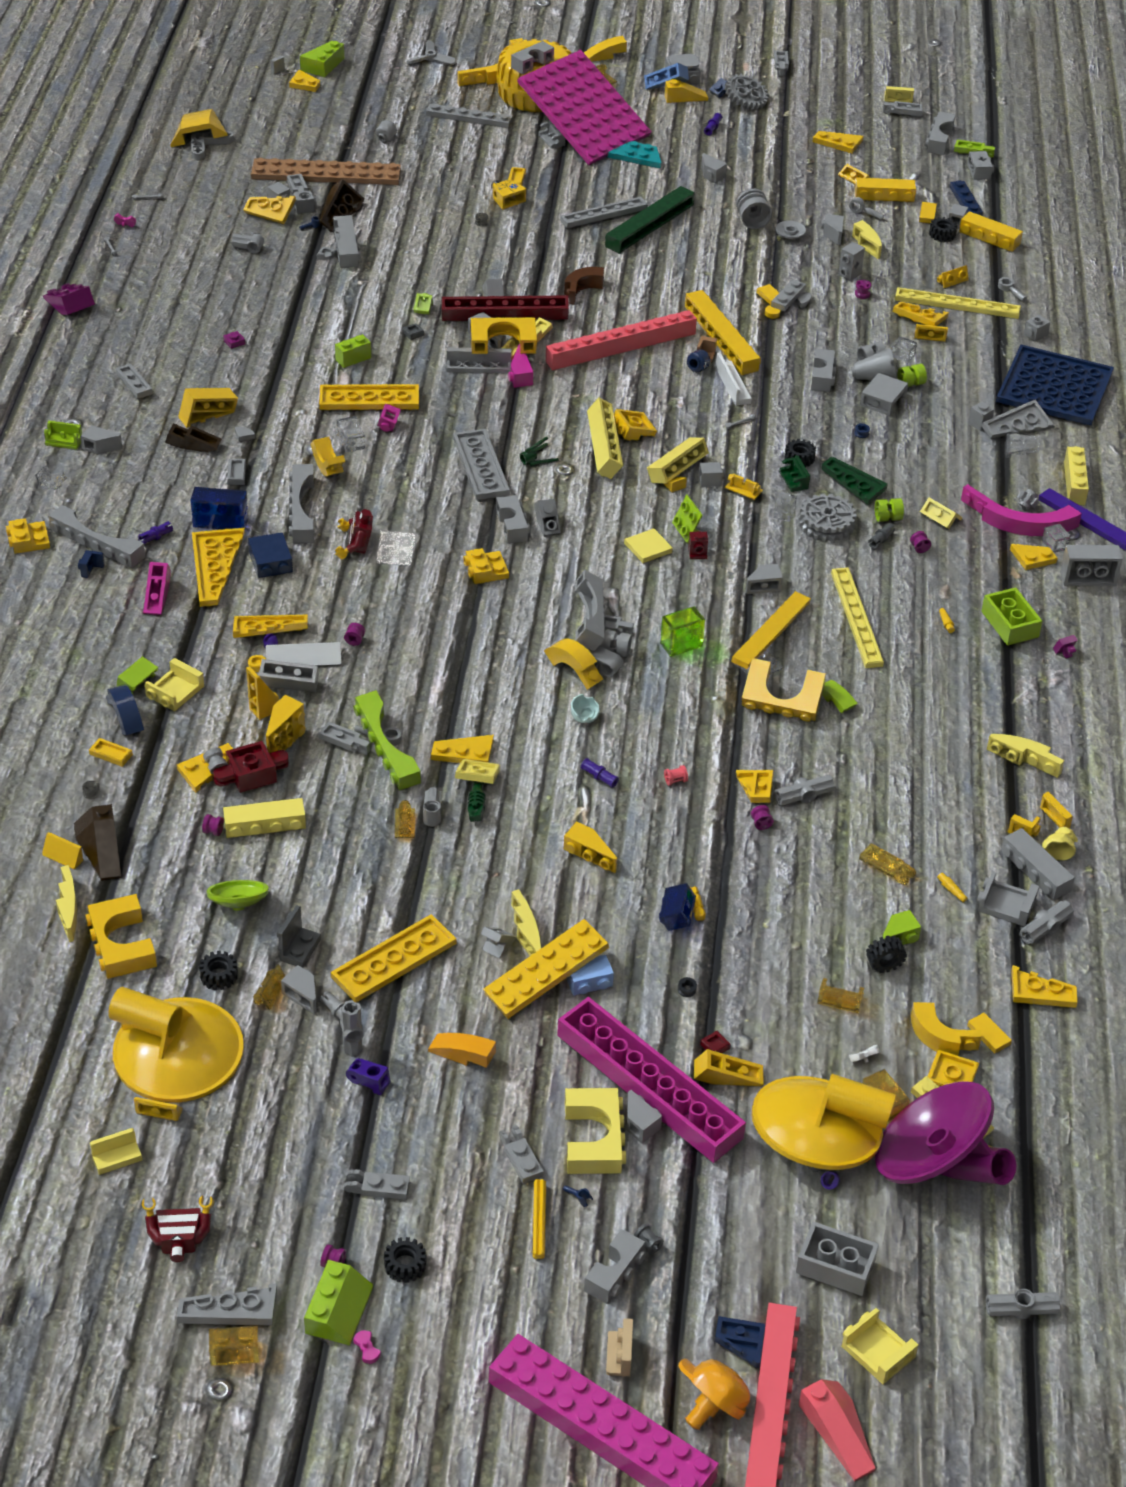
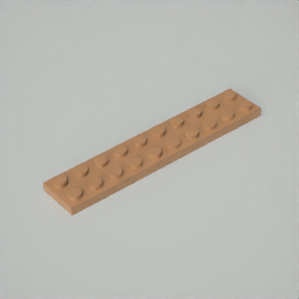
M254 158L251 179L287 181L288 175L302 174L304 181L338 183L343 179L347 183L399 185L401 164Z

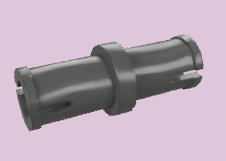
M887 523L882 529H878L875 535L868 540L869 546L875 549L881 543L887 541L889 535L895 531L894 525Z

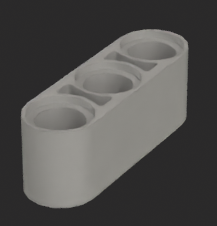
M598 646L595 651L587 648L597 660L594 665L599 673L604 676L612 677L624 664L620 655L606 648Z

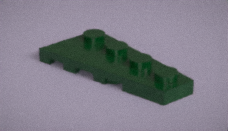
M831 456L822 464L824 472L867 505L887 490L888 483Z

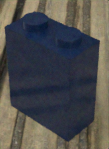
M283 532L248 538L249 553L258 578L293 572L292 557Z

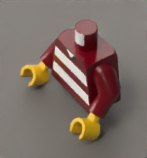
M368 509L355 512L354 517L350 518L348 522L343 518L338 520L340 525L337 527L346 532L350 528L347 548L344 549L342 546H339L335 550V555L338 558L345 559L348 553L351 554L353 552L366 553L373 523V515Z
M202 1195L199 1198V1204L203 1208L202 1212L201 1208L156 1210V1214L153 1212L156 1206L155 1199L152 1198L153 1206L151 1208L144 1206L143 1199L142 1208L147 1213L145 1216L147 1234L155 1245L161 1246L162 1253L170 1254L171 1261L182 1262L185 1253L195 1252L197 1244L202 1243L210 1232L211 1213L209 1209L214 1206L213 1197L210 1196V1203L207 1206L203 1204L204 1196Z

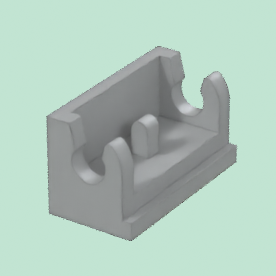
M551 121L540 125L541 127L546 126L545 130L539 131V136L550 149L565 146V137Z

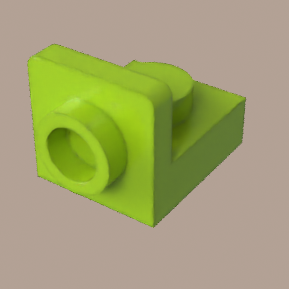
M417 293L413 309L414 313L429 315L431 306H433V296L427 293Z

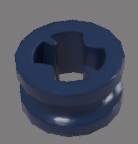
M863 423L857 424L854 435L858 438H866L869 436L870 427Z

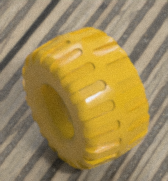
M525 39L519 43L514 42L506 46L499 55L496 72L499 96L506 104L521 111L543 112L517 82L518 78L552 62L545 65L533 62V70L521 74L511 68V55L542 42L541 40L532 39L527 41ZM543 39L544 42L554 47V61L572 54L564 45Z

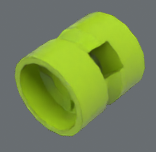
M920 363L911 367H900L897 372V378L908 383V388L913 385L925 384L927 372L925 366Z
M894 498L890 499L889 502L887 499L876 500L875 517L877 522H887L889 519L892 521L903 520L904 505L902 499Z

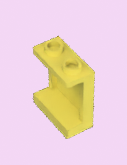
M173 658L169 662L170 671L154 684L147 681L145 683L146 697L176 711L204 687L203 672Z
M875 1308L870 1313L868 1311L865 1312L858 1323L854 1326L849 1325L844 1330L841 1347L880 1383L885 1384L916 1358L919 1344L912 1338L908 1342L902 1340L879 1319L880 1311Z

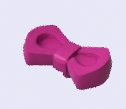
M119 213L114 216V221L118 225L121 224L123 227L124 225L130 227L136 225V219L133 216L126 218Z
M363 1330L355 1335L353 1342L360 1347L362 1361L367 1364H373L380 1358L381 1351L373 1347L371 1342L372 1333Z

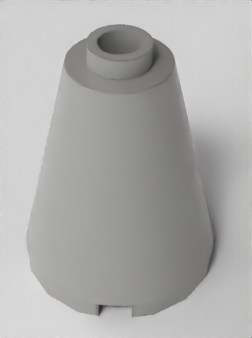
M891 348L854 363V367H851L852 377L856 376L858 380H873L878 373L896 379Z

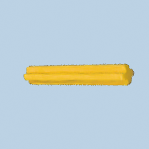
M536 1179L534 1181L533 1258L544 1259L546 1181L544 1179Z

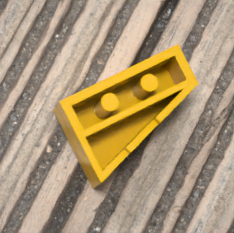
M185 388L178 418L187 428L199 421L200 423L206 422L208 418H219L234 413L238 397L230 388Z

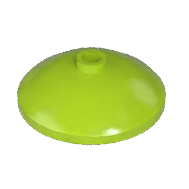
M254 880L225 881L214 884L207 889V897L211 901L223 907L232 908L235 911L244 910L245 907L256 904L269 893L267 884Z

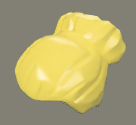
M1061 827L1043 841L1042 847L1056 860H1068L1075 855L1076 848L1074 843L1078 842V838L1073 830Z

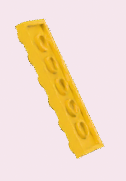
M419 384L320 385L319 410H381L384 408L385 403L398 409H419Z
M430 914L331 971V978L357 1003L456 945L457 938Z
M583 919L483 988V991L503 1015L509 1019L609 949V944Z

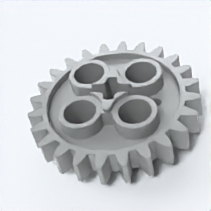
M740 73V75H731L726 81L725 94L729 95L728 98H732V102H737L736 105L740 104L741 108L745 106L747 110L749 107L751 110H754V108L757 110L759 108L762 109L769 99L768 90L764 89L765 85H761L762 82H757V78L752 79V76L748 77L747 74L743 76Z

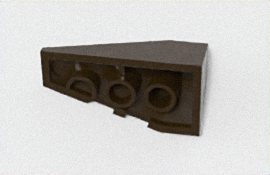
M342 179L332 186L326 198L319 222L331 232L334 230L333 217L354 214L360 209L365 198Z
M112 804L93 806L74 823L75 839L78 845L80 844L83 853L90 860L91 866L101 881L121 878Z

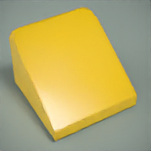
M677 476L668 483L663 484L671 492L686 488L687 478Z

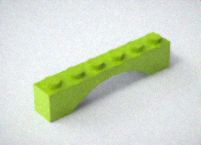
M377 690L355 697L356 705L353 706L356 716H360L363 729H367L368 738L371 743L375 744L378 757H382L385 770H389L392 783L397 785L399 791L420 784L421 771L414 758L396 749L383 734L381 723L384 717V703Z

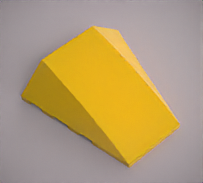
M207 109L184 114L170 145L171 147L185 145V133L210 128L213 138L228 135L214 110Z

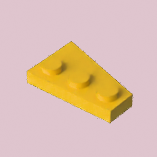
M249 197L243 211L250 215L285 224L296 201V197Z
M901 301L893 307L892 311L900 317H907L913 322H920L931 326L939 325L948 318L949 312L943 311V314L937 313L932 308L920 309L919 305Z

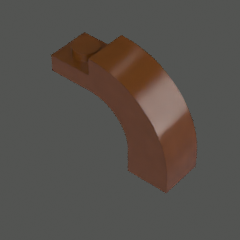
M604 267L577 269L566 277L564 295H568L569 304L575 305L576 296L583 289H603Z

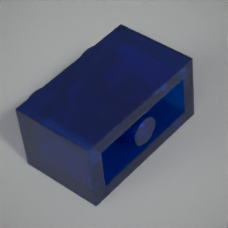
M687 883L665 888L659 920L668 931L691 925L696 895Z

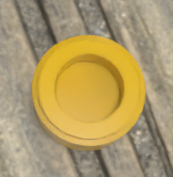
M771 305L765 308L766 317L776 319L780 316L781 310L771 307Z
M262 655L251 656L248 659V667L250 666L254 672H259L261 661L266 658Z

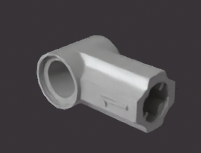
M233 234L231 243L234 248L247 249L250 253L257 254L265 240L260 234H254L253 236Z
M430 787L425 791L423 822L431 827L437 826L441 822L442 791H439L437 788Z

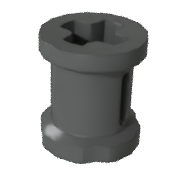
M649 1224L640 1226L634 1233V1236L645 1241L646 1252L649 1255L656 1253L663 1245L664 1240L661 1237H657L651 1231Z

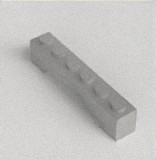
M292 464V471H289V492H292L289 493V503H292L289 504V514H292L289 515V525H292L289 526V537L293 536V544L314 543V520L309 518L301 507V502L306 492L310 488H314L313 464Z
M61 505L48 515L51 530L94 551L103 552L108 558L133 568L145 558L144 543L132 537L122 539L96 533L77 520L75 510Z
M584 570L575 581V592L579 594L584 603L587 619L585 618L575 631L577 642L595 651L605 641L603 579Z

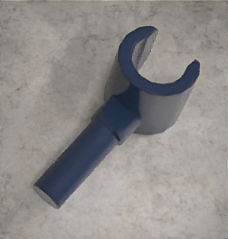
M313 216L310 223L299 226L300 230L308 227L318 228L320 220H318L317 216Z
M567 1185L563 1187L564 1191L577 1197L583 1207L588 1206L587 1199L593 1200L589 1190L586 1188L575 1190Z

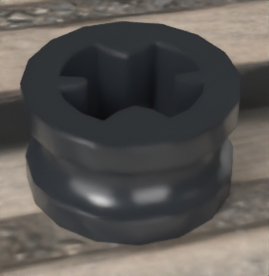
M690 977L680 979L678 993L683 997L694 996L697 989L696 981ZM685 985H688L690 990H686Z

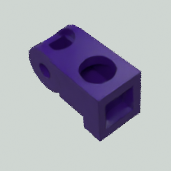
M360 1058L355 1059L346 1071V1077L352 1083L372 1088L373 1093L382 1095L391 1082L388 1067Z

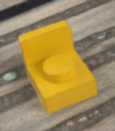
M1014 814L1010 820L1008 833L1011 834L1023 828L1031 837L1037 836L1041 829L1039 825L1040 817L1036 816L1033 822Z

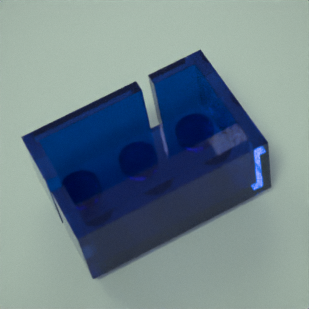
M194 487L190 499L193 527L209 528L212 515H215L212 529H246L249 519L247 491Z

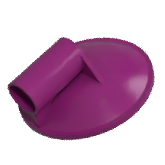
M968 1081L940 1086L911 1102L887 1126L883 1132L880 1148L875 1154V1163L879 1172L888 1181L898 1184L918 1183L940 1174L955 1180L1006 1185L1014 1178L1017 1164L1014 1154L1009 1149L989 1147L984 1141L983 1137L993 1119L994 1101L986 1088L978 1083Z

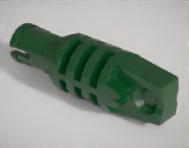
M472 781V791L468 795L467 806L470 822L482 821L486 794L483 791L484 782L476 784L477 781Z

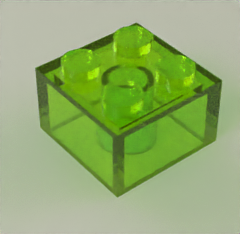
M695 606L662 616L660 644L670 657L703 647L705 619Z

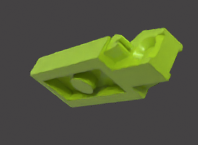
M956 140L954 152L969 154V152L986 151L989 157H994L995 147L985 146V143Z

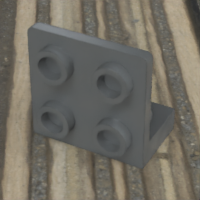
M296 905L293 911L288 913L286 922L277 931L280 961L294 966L299 965L303 968L321 940L320 933L302 928L301 906Z

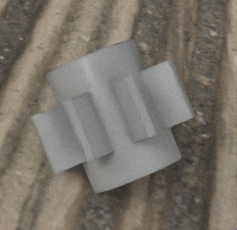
M1030 489L1026 491L1021 490L1017 496L1020 500L1018 504L1027 510L1030 507L1035 508L1039 503L1038 499H1036L1038 494Z

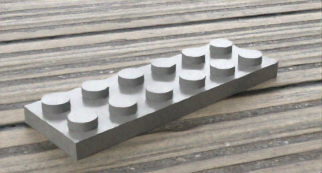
M486 429L453 433L454 443L476 500L509 496L510 489Z

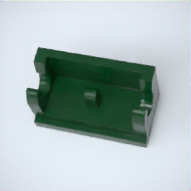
M799 456L784 459L782 463H789V465L781 467L779 472L790 491L795 492L809 489L810 474Z

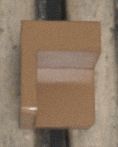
M701 336L697 345V350H705L709 354L710 362H712L716 353L717 338Z

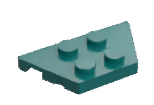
M629 141L608 152V158L661 169L658 149L651 144Z

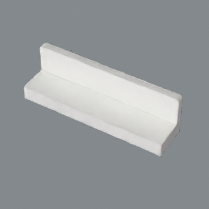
M721 352L717 353L716 370L735 406L751 404V396L732 361L725 362Z
M340 642L266 645V660L314 666L340 665L341 645Z

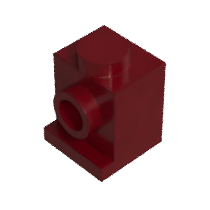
M689 532L688 551L690 559H707V532Z

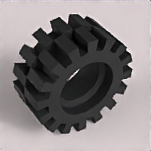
M934 218L930 223L929 236L934 238V240L938 239L939 242L941 240H944V242L948 240L950 242L951 239L954 240L956 238L958 225L953 219L950 220V218Z
M800 439L789 441L786 444L785 459L799 456L805 468L806 465L811 466L815 461L816 447H814V444H811L810 441L805 442V439L802 441Z
M888 935L885 939L880 937L879 941L874 940V944H870L868 946L869 949H866V956L872 969L875 972L880 971V973H884L885 970L890 972L892 968L896 970V966L901 967L902 962H905L907 957L902 942L895 936L890 938Z
M217 951V954L210 952V956L206 954L204 959H201L199 964L200 979L202 984L206 985L208 989L213 986V990L217 991V987H220V990H224V986L230 988L231 984L234 985L238 979L237 960L232 954L228 956L226 951L221 954V951ZM217 968L226 969L222 973L211 972L212 970Z
M402 1237L398 1238V1243L395 1240L391 1241V1246L387 1245L384 1252V1266L387 1275L390 1274L391 1279L396 1277L397 1282H401V1279H404V1283H409V1278L415 1281L416 1275L420 1278L422 1272H425L426 1250L423 1248V1244L421 1242L417 1244L416 1239L410 1242V1237H406V1241H402ZM408 1255L413 1257L414 1261L410 1264H400L396 1259L400 1256Z

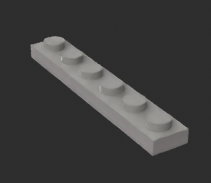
M436 103L429 104L426 110V116L509 128L512 122V116L507 114L483 112L477 109L470 110L463 107L456 108L450 105L443 106Z
M637 197L561 215L560 221L566 228H573L591 222L640 212L647 208L648 204L642 197Z

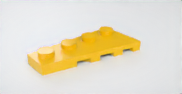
M308 614L234 616L233 638L308 629Z

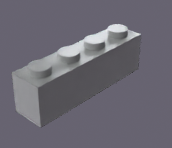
M1023 828L1003 838L1001 847L1003 854L1017 868L1021 869L1032 882L1039 885L1042 891L1052 900L1072 891L1075 877Z

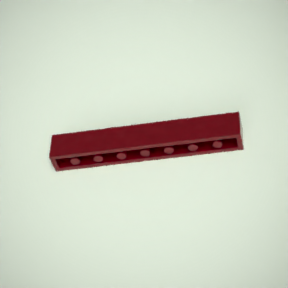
M568 295L442 297V321H468V318L482 312L491 318H535V320H538L540 317L544 320H568L569 300Z

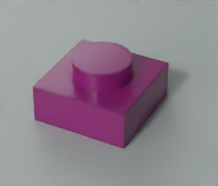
M238 331L223 336L224 342L231 349L245 345V338Z

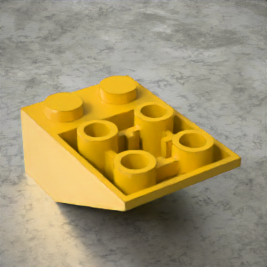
M284 695L274 704L266 732V746L269 753L278 750L285 751L305 733L304 703Z

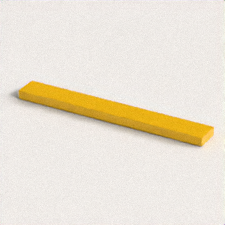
M795 591L732 656L731 662L748 669L752 658H759L810 604L811 598Z

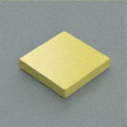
M654 528L624 539V544L642 563L665 556L673 551L670 544Z
M463 759L455 772V778L493 784L500 772V765Z

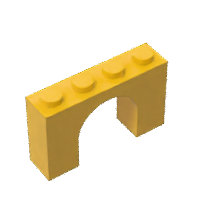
M471 318L472 354H488V341L497 335L515 337L520 343V354H536L535 318Z
M752 658L742 695V706L751 710L760 709L770 714L779 713L785 717H798L803 721L816 720L825 685L826 673L807 670L801 692L791 699H778L771 695L766 687L771 671V662Z
M137 894L87 905L89 913L85 914L87 926H92V929H89L91 939L97 943L94 944L96 956H101V959H98L101 972L105 971L107 979L157 967L156 954L151 938L127 944L115 943L108 939V936L118 928L143 922Z

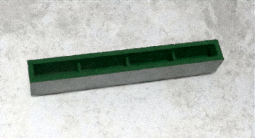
M682 186L673 190L606 233L605 247L620 254L694 205L695 192Z

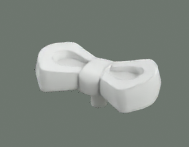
M873 1045L860 1053L849 1055V1059L851 1062L864 1059V1062L867 1063L869 1062L867 1057L879 1053L880 1049L878 1045Z

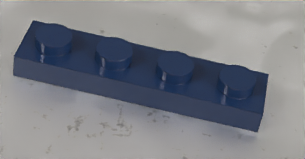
M965 181L950 182V189L959 204L968 207L967 213L970 211L983 216V211Z

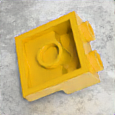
M615 410L616 428L618 434L622 435L624 439L639 440L641 435L655 437L657 430L644 412Z
M26 518L8 521L9 525L6 526L7 536H10L8 537L9 547H13L14 554L50 548L45 521L27 524Z
M483 548L466 551V556H463L464 565L468 566V575L470 578L472 577L474 584L509 579V571L500 551L485 553Z

